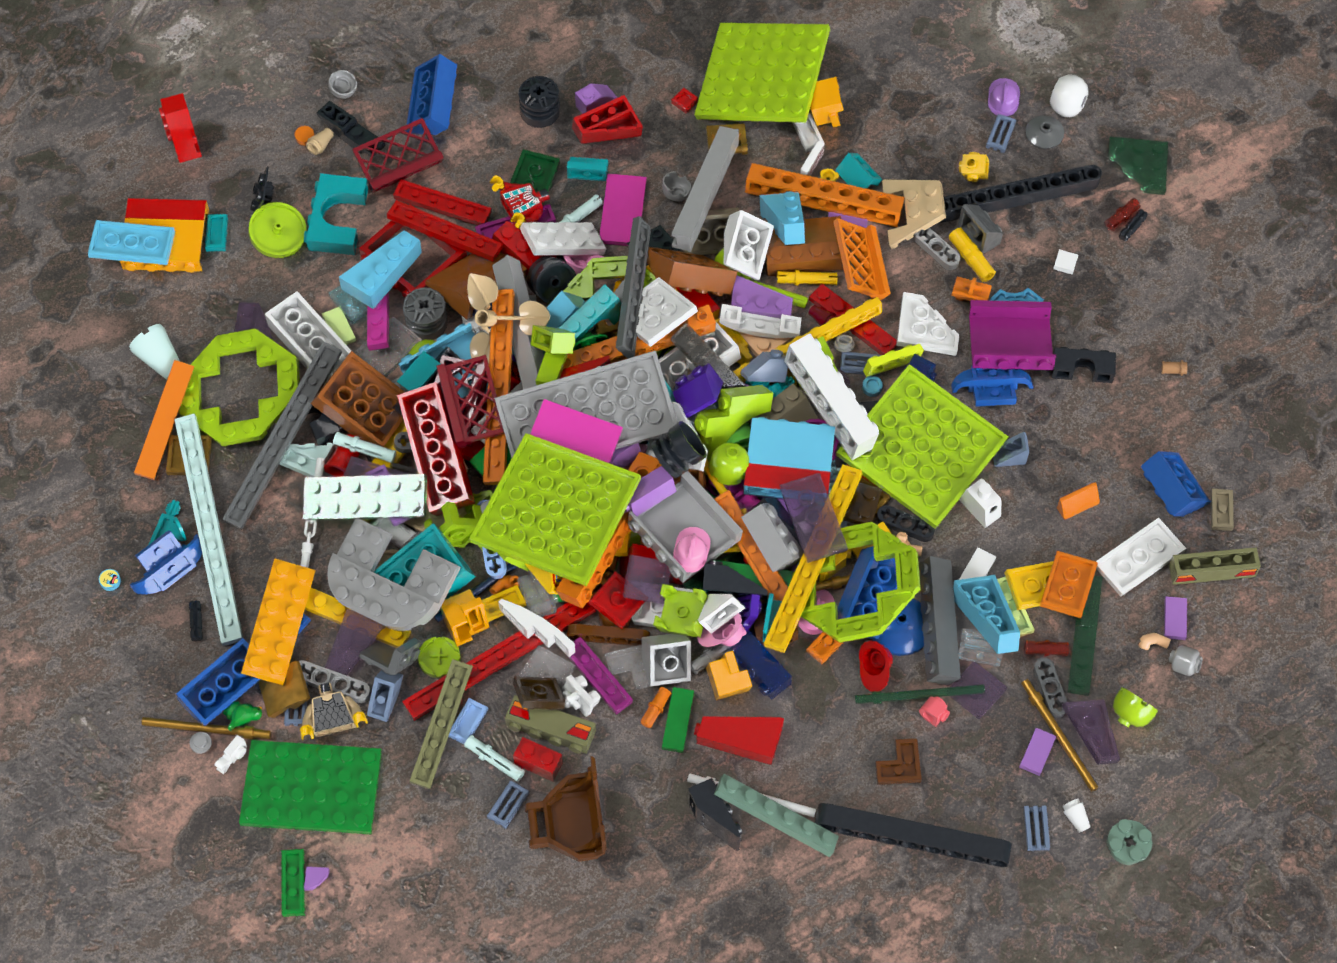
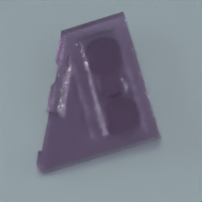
M239 302L234 332L256 328L273 340L260 304Z

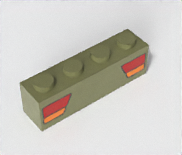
M1257 547L1173 555L1169 564L1173 585L1256 577L1261 567Z
M514 695L505 716L506 726L514 732L523 731L534 739L542 738L548 740L554 746L559 747L562 745L568 747L570 751L577 754L581 752L587 754L596 732V723L556 709L530 710L522 708L516 695Z

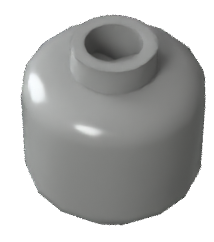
M1181 645L1176 651H1171L1169 662L1172 663L1174 672L1192 676L1200 671L1203 657L1200 656L1197 649Z

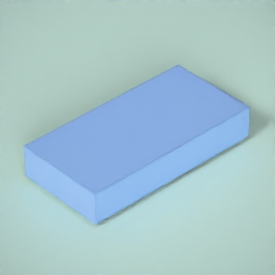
M468 698L452 725L449 737L465 744L469 736L474 735L487 713L488 707Z

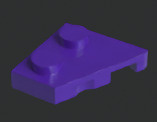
M750 594L737 598L745 607L739 614L741 615V623L746 629V633L761 611L760 595Z

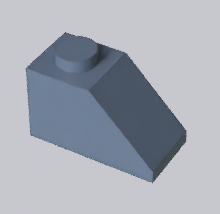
M780 350L762 352L746 365L740 374L747 381L785 382L788 366L784 362L786 356Z
M381 670L375 676L367 716L385 722L388 721L400 692L403 674L389 675Z

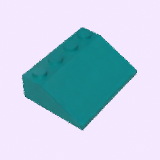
M434 523L374 571V573L404 587L424 549L461 567L445 600L453 596L476 577L465 560Z

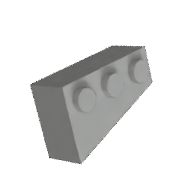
M769 503L760 504L741 517L772 572L788 570L800 562L804 551L779 518L776 509Z

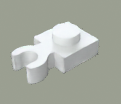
M237 735L224 750V755L215 763L216 770L224 774L231 763L234 764L237 759L239 760L245 755L247 745L243 738Z

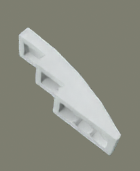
M504 599L498 601L499 610L527 639L535 634L548 648L555 643L568 657L575 653V643L551 623L522 606Z

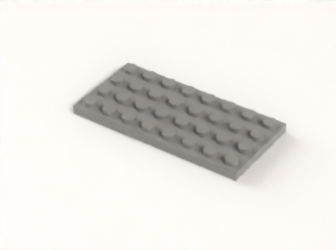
M656 351L495 398L511 457L514 456L525 433H531L544 399L623 427L616 449L657 438L662 434L667 435L669 434V429L678 423Z

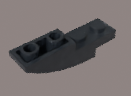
M331 101L316 112L317 116L352 148L378 138V136L358 124L354 116ZM379 142L376 150L381 151L386 146L385 142ZM366 149L358 152L360 154L364 152L370 157L372 155V151Z

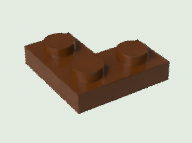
M917 738L896 739L897 760L875 762L877 785L921 783Z

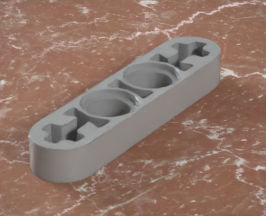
M299 661L301 668L305 667L307 673L303 672L305 682L309 686L319 689V685L331 683L333 693L342 691L343 696H350L357 703H365L370 699L371 691L367 683L307 661ZM321 673L326 674L327 680L325 682H316L317 675ZM338 681H345L347 683L345 689L338 690L335 688V684ZM363 688L366 694H361L360 696H358L357 692L354 691H361V689Z

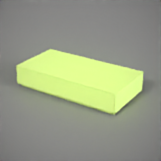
M341 307L322 313L324 321L346 345L356 341Z

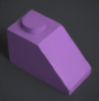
M590 83L575 92L576 107L582 114L618 98L607 85Z

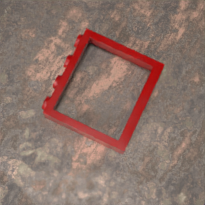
M391 220L359 248L360 258L364 259L376 251L404 225ZM426 235L451 257L418 286L413 287L401 276L392 288L398 289L404 298L415 289L429 288L425 284L426 280L466 257L467 252Z

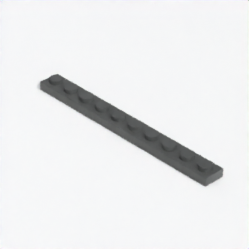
M323 341L223 517L225 522L241 530L243 529L312 407L310 403L324 386L340 358L342 350Z

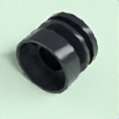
M534 76L525 80L519 87L518 93L522 120L527 125L535 128H544L552 125L560 114L557 84L545 76Z
M683 421L678 422L669 429V436L662 434L659 439L651 442V447L657 460L675 478L681 476L682 472L689 470L688 463L696 465L707 456L699 437Z

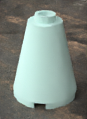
M155 324L148 328L150 332L145 335L141 332L131 342L129 347L134 355L167 380L174 360H180L165 328L161 324Z

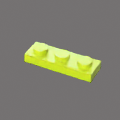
M921 344L908 345L901 350H892L879 357L873 356L867 360L863 372L866 377L919 361L924 349Z

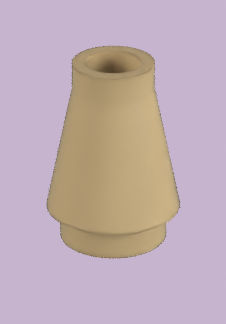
M325 128L323 131L310 137L306 143L307 149L314 155L321 154L329 141L334 137L333 132L329 128Z

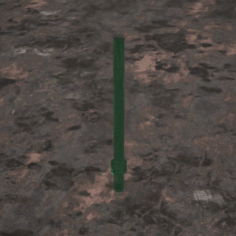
M985 685L886 693L872 691V694L855 695V703L873 702V704H882L883 701L985 693Z

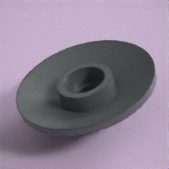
M1037 116L1031 119L1026 126L1025 132L1028 141L1041 149L1054 148L1064 138L1062 124L1051 116Z

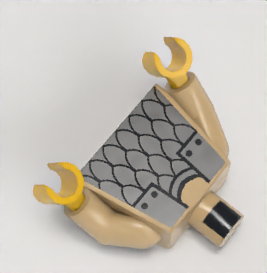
M324 683L318 686L320 696L312 698V704L307 706L300 734L302 740H304V736L307 734L311 735V739H314V734L315 737L358 728L360 721H365L366 724H368V721L360 706L350 696H343L342 691L333 693L331 683Z

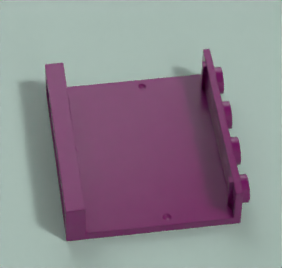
M971 300L969 328L972 368L1054 370L1056 354H1053L1050 328L1051 302Z

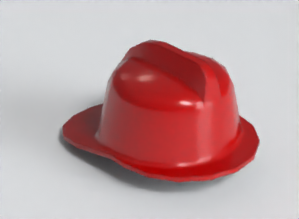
M870 640L865 642L859 650L860 676L866 689L872 692H879L886 687L889 681V669L892 666L893 657L890 650L884 645Z

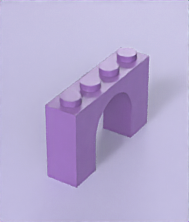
M639 443L616 449L610 464L624 468L632 463L638 453L641 452ZM662 466L642 477L625 512L632 511L637 517L677 492L673 477Z

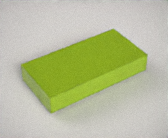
M545 352L535 380L536 385L560 379L568 355Z

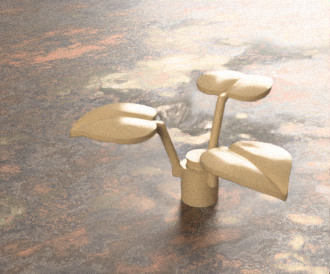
M474 273L469 274L467 284L468 298L471 306L478 310L475 314V322L487 332H480L472 338L470 343L471 359L486 355L489 363L491 330L488 327L494 326L497 320H520V329L527 335H532L533 325L546 326L550 321L548 309L536 301H527L521 304L519 307L520 316H497L494 311L488 310L491 307L490 303L494 302L498 297L496 282L487 276Z

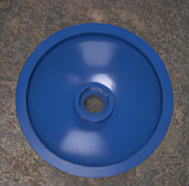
M913 598L880 635L879 639L873 641L884 645L893 655L905 656L920 651L924 647L921 602ZM903 617L906 621L901 622L898 618Z

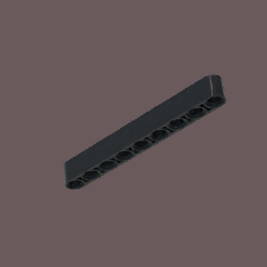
M1087 165L945 196L946 218L941 220L940 223L960 219L962 207L958 205H979L983 211L985 210L987 213L1091 191L1098 187L1102 170L1096 165Z
M829 803L818 804L815 823L833 833L997 867L1009 866L1012 843L1007 840Z

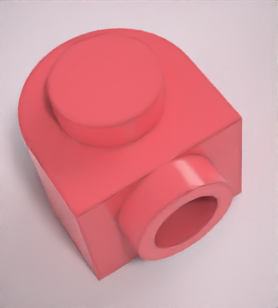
M937 696L929 697L919 709L920 715L935 727L940 721L945 722L950 714L946 703Z

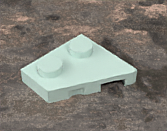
M315 443L305 445L290 444L280 465L314 479L317 458H324L325 465L335 448L334 444L327 443V445L315 446Z

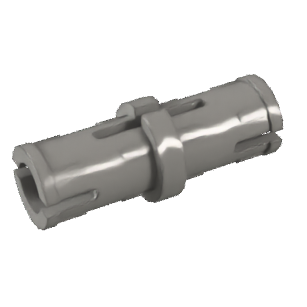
M718 644L709 650L706 649L700 657L691 662L692 672L697 675L710 662L717 661L724 653L730 652V647Z

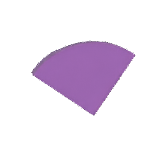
M306 867L304 889L313 890L322 884L329 875V868Z

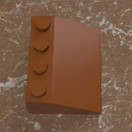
M841 216L803 219L805 243L785 245L776 235L773 228L766 254L767 276H777V271L824 272L844 270L833 222L837 218L841 219Z
M655 247L648 248L647 263L655 278H661L672 288L680 287L679 289L688 292L695 289L696 292L703 294L711 291L712 294L717 296H723V293L732 294L738 271L701 254Z
M471 253L426 280L425 284L429 288L438 291L446 303L468 320L473 317L474 310L468 298L467 284L469 274L474 273L487 276L496 282L492 265L505 258L506 254L499 253L494 262ZM521 264L523 276L525 279L527 268Z
M351 351L310 404L351 435L384 447L404 420L392 407L398 401L397 395L405 392Z

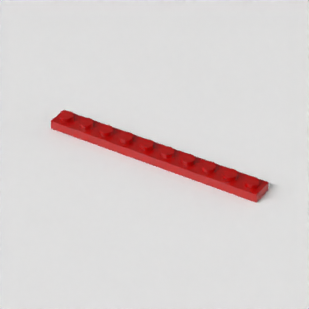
M589 601L586 602L583 608L567 602L542 618L563 632L568 629L570 624H577L595 613L596 609L589 604ZM519 631L470 660L466 664L472 665L473 668L465 690L542 645L543 642L535 634L527 639ZM447 675L402 701L414 721L435 709Z

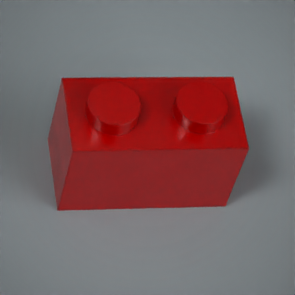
M522 737L513 754L515 765L554 782L563 764L561 753Z

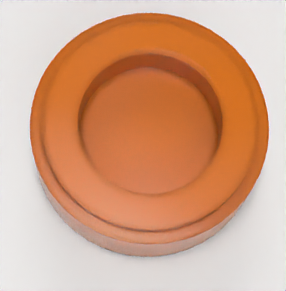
M301 126L295 131L296 142L302 146H306L308 139L315 135L313 129L309 126Z

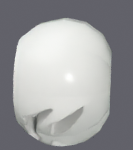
M1068 74L1060 77L1051 95L1050 105L1052 109L1063 117L1076 116L1082 110L1087 100V84L1077 75Z

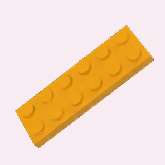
M274 558L241 674L280 685L284 684L316 570Z

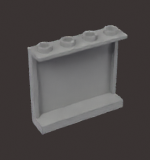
M688 471L681 475L680 482L675 485L677 492L637 517L632 511L629 512L628 517L629 528L642 537L644 545L648 548L651 547L657 559L661 563H665L669 567L672 576L679 578L682 583L698 572H686L673 557L677 537L683 529L698 527L709 535L710 549L705 564H709L710 561H713L739 542L743 532Z

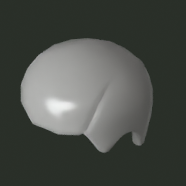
M338 70L331 74L328 80V88L336 98L346 99L355 93L357 80L349 71Z
M675 171L667 173L662 181V192L665 197L672 201H683L688 198L692 184L687 180V177H679Z

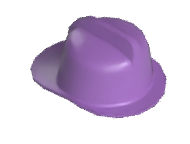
M1007 78L995 80L990 85L988 106L992 113L1008 117L1017 111L1020 97V89L1017 83Z

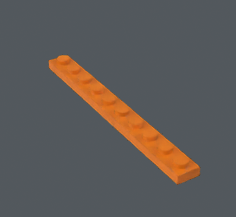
M498 290V297L492 302V311L497 316H514V290ZM497 320L496 324L491 326L489 367L497 397L510 394L513 320ZM487 399V412L491 413L495 405L494 402ZM491 418L486 428L493 431L500 429V424ZM505 434L485 439L483 483L485 485H498L506 471L508 443Z

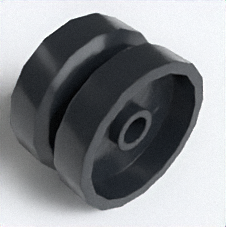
M549 255L534 261L529 268L527 282L531 292L547 304H550L561 291L568 287L576 273L572 267L561 259Z

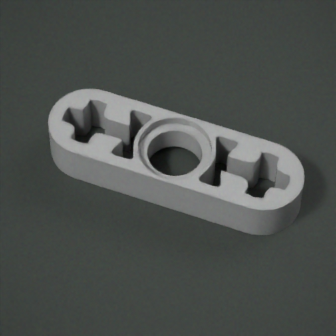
M931 228L925 231L922 229L914 234V241L946 270L958 268L960 262L959 253ZM938 244L942 247V250L934 251L931 246Z

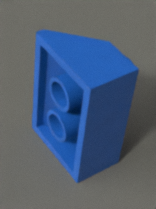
M1158 451L1141 465L1145 478L1152 483L1156 495L1166 504L1165 508L1169 514L1183 517L1211 503L1179 453Z

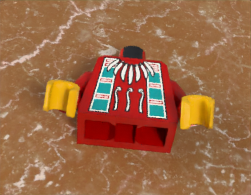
M493 176L490 180V184H494L492 190H500V202L516 228H520L522 223L538 222L543 214L542 202L550 199L546 189L535 192L529 183H508L499 176Z

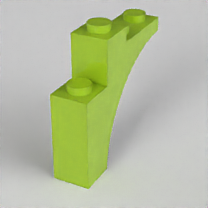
M763 385L721 389L717 409L697 412L694 426L695 430L700 434L699 439L708 450L706 458L708 462L716 447L726 443L744 423L760 414L771 412L772 391Z

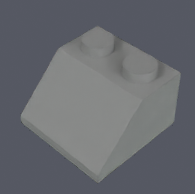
M664 634L642 637V660L650 686L691 681V640L687 636Z

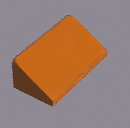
M1096 482L1059 499L1057 510L1064 520L1099 504L1100 499Z

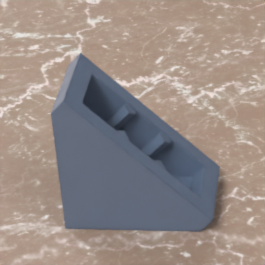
M1025 432L1006 440L993 457L994 466L1003 467L1026 464L1029 446Z

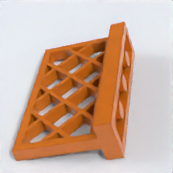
M839 218L835 219L833 222L847 288L870 296L871 300L876 297L880 301L891 293L876 226L869 225L864 228ZM849 237H851L853 241L857 244L856 246ZM853 254H855L856 257L860 260V263H859L858 260L853 256ZM857 271L863 276L864 280L860 277ZM853 278L859 285L854 284Z

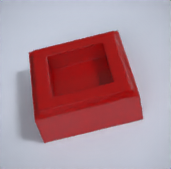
M685 88L671 99V103L684 113H687L698 102V97Z

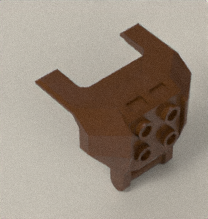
M590 756L591 766L588 767L587 772L567 775L547 794L543 801L530 802L524 805L525 812L528 814L531 838L529 840V848L549 847L578 862L594 860L605 854L607 851L606 836L602 821L596 763L593 756ZM544 811L547 837H539L536 812Z

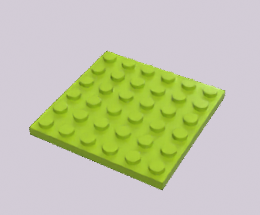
M720 23L694 114L696 119L806 122L830 32L829 24Z
M909 364L867 415L869 420L873 421L879 430V435L873 449L851 460L841 446L836 452V456L851 467L862 470L864 477L936 529L1009 436Z
M525 433L469 540L473 544L587 586L641 480V475Z

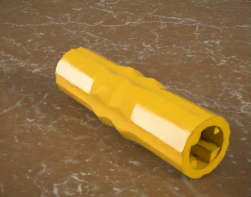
M961 227L952 231L948 238L960 252L961 257L966 260L967 264L974 270L982 282L992 279L996 271L986 260L977 245L972 242Z

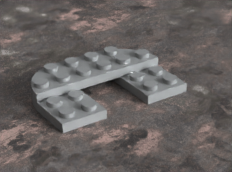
M355 518L337 555L332 553L329 561L328 583L334 597L347 608L392 630L409 631L420 624L424 625L429 622L442 606L461 567L423 549L405 586L403 587L374 573L393 535L361 519Z

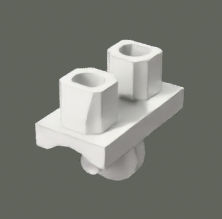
M569 675L566 677V683L561 689L563 691L562 695L566 698L565 708L573 706L575 710L579 709L587 717L591 714L594 706L599 703L601 697L594 690L589 693L584 690L587 687V680L582 675L576 678Z

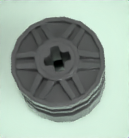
M431 288L415 289L407 295L403 303L406 327L410 335L420 341L424 339L434 340L443 335L448 323L443 296Z

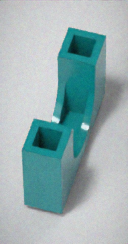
M320 173L319 181L315 182L316 196L312 197L311 201L312 214L308 215L307 224L309 228L304 233V242L307 243L309 251L346 255L356 254L359 239L357 228L334 226L327 223L323 217L326 211L336 204L366 205L369 191L367 178Z
M604 284L559 329L575 333L576 343L583 338L590 328L604 319H608L615 325L620 319L622 302Z

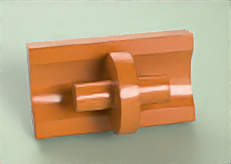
M957 276L952 296L960 301L988 300L992 286L977 282V278L974 277L972 280Z

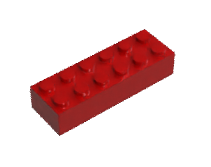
M434 382L397 395L429 512L436 517L443 515L442 506L446 502L455 503L457 510L475 504L461 450L455 442L442 386Z

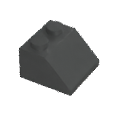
M963 205L958 228L961 227L972 242L977 245L978 249L984 254L1001 244L1002 229L990 219L989 214L985 210L983 211L979 205Z

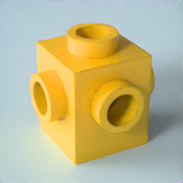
M978 152L963 154L962 161L959 162V172L963 175L964 179L970 182H977L978 179H988L990 161L986 154Z

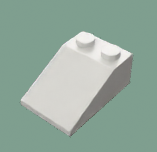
M742 210L729 215L724 232V265L755 280H759L774 225Z

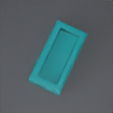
M208 214L205 241L206 252L226 251L228 214Z

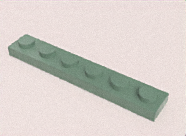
M726 774L720 777L714 795L828 857L834 853L838 835Z

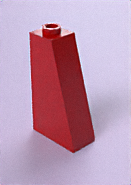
M703 716L701 723H697L694 730V735L697 736L696 744L772 765L783 729L784 718Z

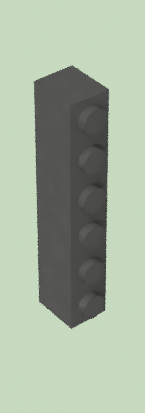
M929 556L919 563V592L923 618L922 632L924 635L925 671L927 682L949 686L961 678L951 560Z

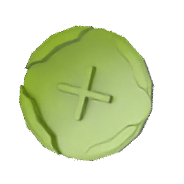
M431 637L419 648V666L430 677L442 678L447 675L452 659L457 661L461 659L459 647L448 637Z

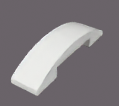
M722 304L719 323L730 329L767 338H793L800 335L802 319L800 317L782 314L781 319L741 312L742 307Z

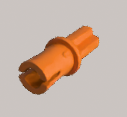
M660 687L652 702L648 703L649 707L640 721L644 727L651 728L659 714L664 712L663 707L672 694L668 689Z

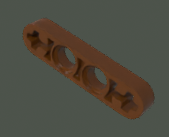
M570 624L567 631V637L573 641L581 637L584 642L642 646V637L651 636V633L644 629L623 628L621 630L619 627Z

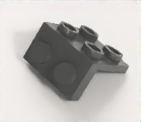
M413 638L396 649L381 642H376L362 650L359 657L367 664L381 668L386 674L396 675L416 661L420 654L419 646L421 641Z

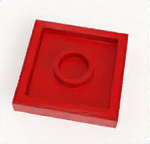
M615 571L590 599L589 604L622 630L647 601L648 597Z

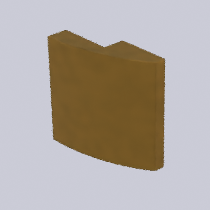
M299 661L289 663L283 685L262 679L258 681L268 717L275 718L288 708L296 709L310 699Z

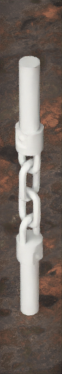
M317 458L313 486L310 489L308 506L311 509V516L305 522L304 534L307 537V542L302 543L300 566L309 568L310 556L314 546L310 543V538L316 533L317 522L314 519V512L320 506L324 458ZM312 499L317 500L316 507L315 504L311 506ZM309 521L310 524L314 523L312 534L310 531L307 534Z

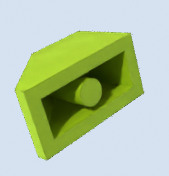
M533 325L531 346L549 353L573 354L575 333L565 329Z

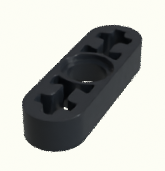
M888 505L878 509L877 522H884L887 528L896 532H904L909 537L922 542H928L933 539L935 528L921 518ZM889 513V517L887 519H884L883 515ZM898 516L897 522H896V524H895V523H894L895 517ZM906 519L912 525L909 528H904L900 525V521ZM915 524H918L916 531H913ZM925 528L928 529L926 535L922 534V530Z

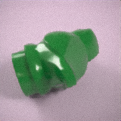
M234 701L223 711L227 719L231 720L228 730L232 731L237 726L259 720L262 717V707H253L248 703L241 704L239 701Z

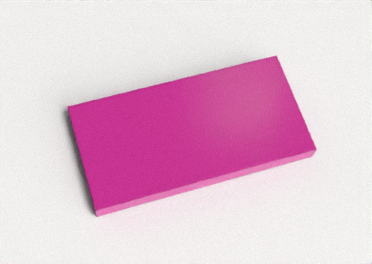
M608 174L599 235L604 244L628 246L627 243L630 242L633 218L638 216L642 218L647 177Z
M544 399L530 435L610 463L623 427Z

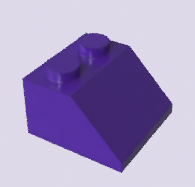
M709 363L703 367L700 365L687 376L682 375L675 381L673 395L675 401L683 408L686 417L689 418L717 402L723 381Z

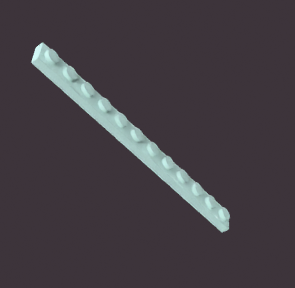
M190 414L175 419L220 640L221 644L226 646L239 642L243 638L198 421L195 414Z

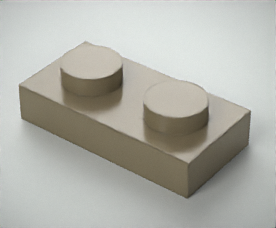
M1212 489L1211 530L1232 531L1234 528L1233 490Z

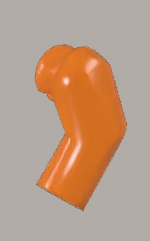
M517 575L503 576L489 591L492 595H495L515 585L519 587L521 580Z

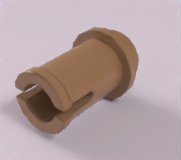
M1180 360V362L1162 361V374H1180V376H1183V374H1187V362H1183V360Z

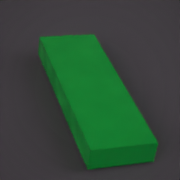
M673 687L662 750L683 753L694 690Z
M304 849L281 850L282 917L305 916Z

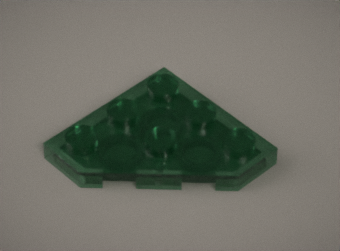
M1110 136L1108 157L1113 162L1116 161L1122 167L1121 170L1131 180L1134 179L1140 185V189L1144 193L1165 195L1168 142Z

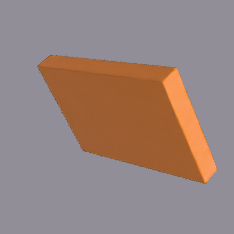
M1057 551L1040 607L1081 618L1098 562Z

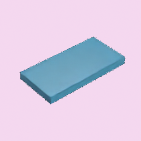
M96 220L88 256L89 258L168 265L175 229L173 227Z

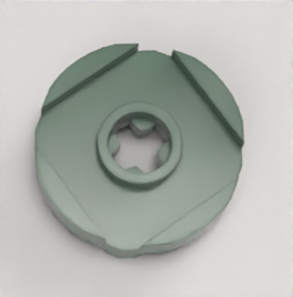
M1122 819L1111 828L1107 836V847H1109L1110 854L1116 861L1125 865H1133L1134 863L1144 861L1149 855L1152 848V834L1141 823ZM1132 838L1135 845L1127 847L1124 839Z

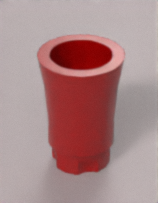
M338 446L332 457L324 465V471L340 479L341 482L349 481L360 452L356 451L353 453L348 448Z

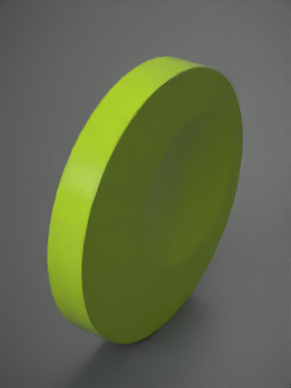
M280 202L268 203L261 206L260 209L258 208L251 216L248 229L249 238L253 246L260 253L272 258H285L295 254L304 244V233L307 231L306 222L301 213L291 205Z

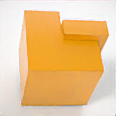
M836 77L817 81L810 107L817 126L832 123L833 127L840 126L838 112L844 111Z
M470 589L444 600L440 607L444 622L457 647L473 640L472 635L490 628L481 598L475 599Z
M733 651L724 653L720 660L710 662L706 667L716 701L747 692L752 687L748 670L739 672Z

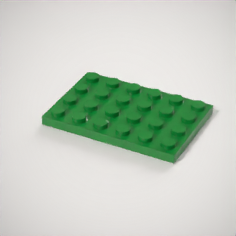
M251 740L239 819L240 826L372 835L382 750L380 748Z

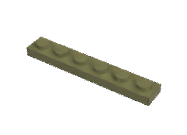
M452 659L409 783L427 789L431 788L472 671V665Z

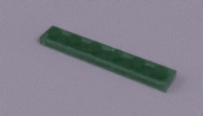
M1094 575L1082 617H1076L1067 693L1089 696L1103 578L1101 576Z

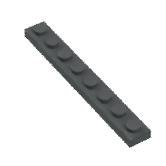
M640 216L633 218L616 341V349L628 359L635 356L636 327L639 324L638 315L642 302L651 227Z

